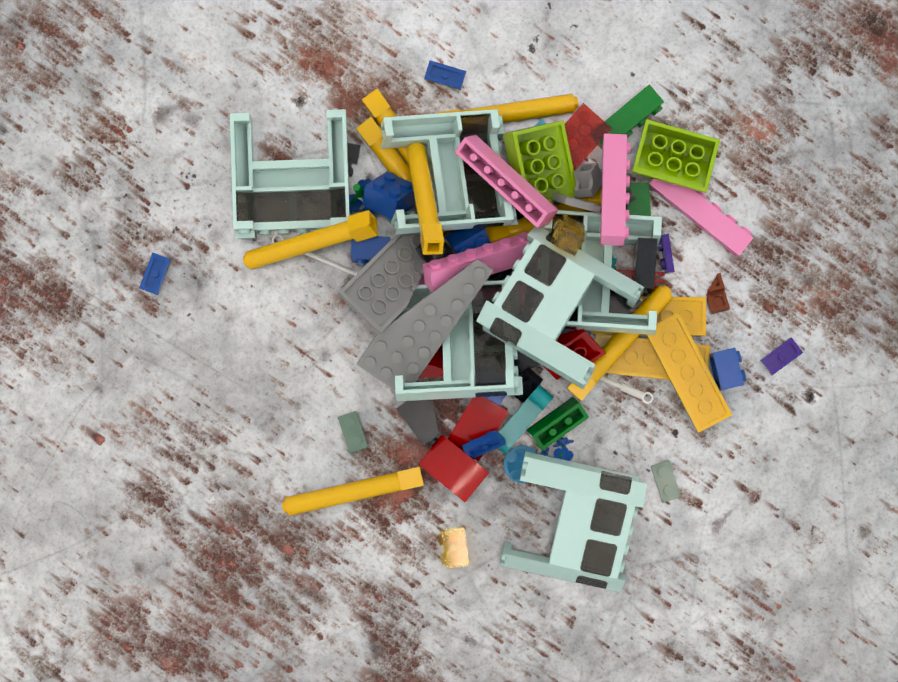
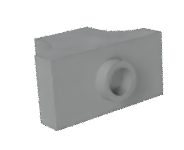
M581 164L575 170V197H593L602 186V172L599 164Z

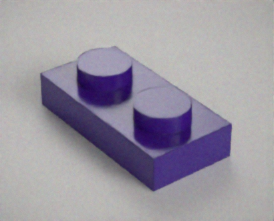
M669 234L661 235L658 244V251H662L663 259H660L661 270H665V274L675 272Z
M791 337L760 361L772 376L803 352Z

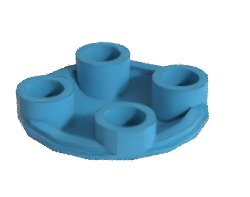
M526 445L512 448L504 459L506 475L517 483H528L520 481L525 451L538 454L534 448Z

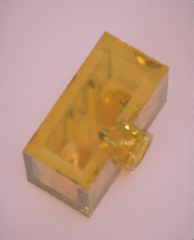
M564 214L561 220L557 219L553 227L554 245L575 256L585 241V225Z
M458 527L441 530L442 534H438L439 545L444 546V553H441L442 565L446 564L447 569L470 566L465 528Z

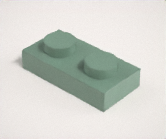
M356 411L339 416L338 420L349 453L367 448L368 445Z
M670 461L652 465V473L662 503L681 497Z

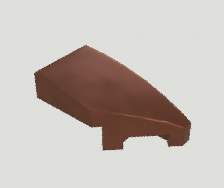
M721 273L716 275L706 294L711 315L730 310Z

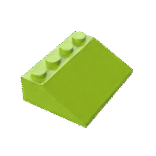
M646 119L640 136L632 173L707 193L720 140Z
M564 120L503 133L509 165L550 203L556 202L551 199L554 192L575 197L576 180Z

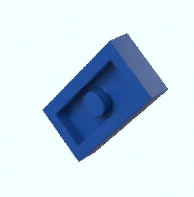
M430 60L424 80L461 90L466 71Z
M152 252L139 288L158 295L171 259Z
M495 430L477 439H472L462 446L464 452L474 459L506 445V441Z

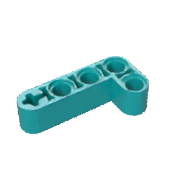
M539 385L499 431L505 438L506 445L498 449L506 454L542 410L551 402L554 396Z

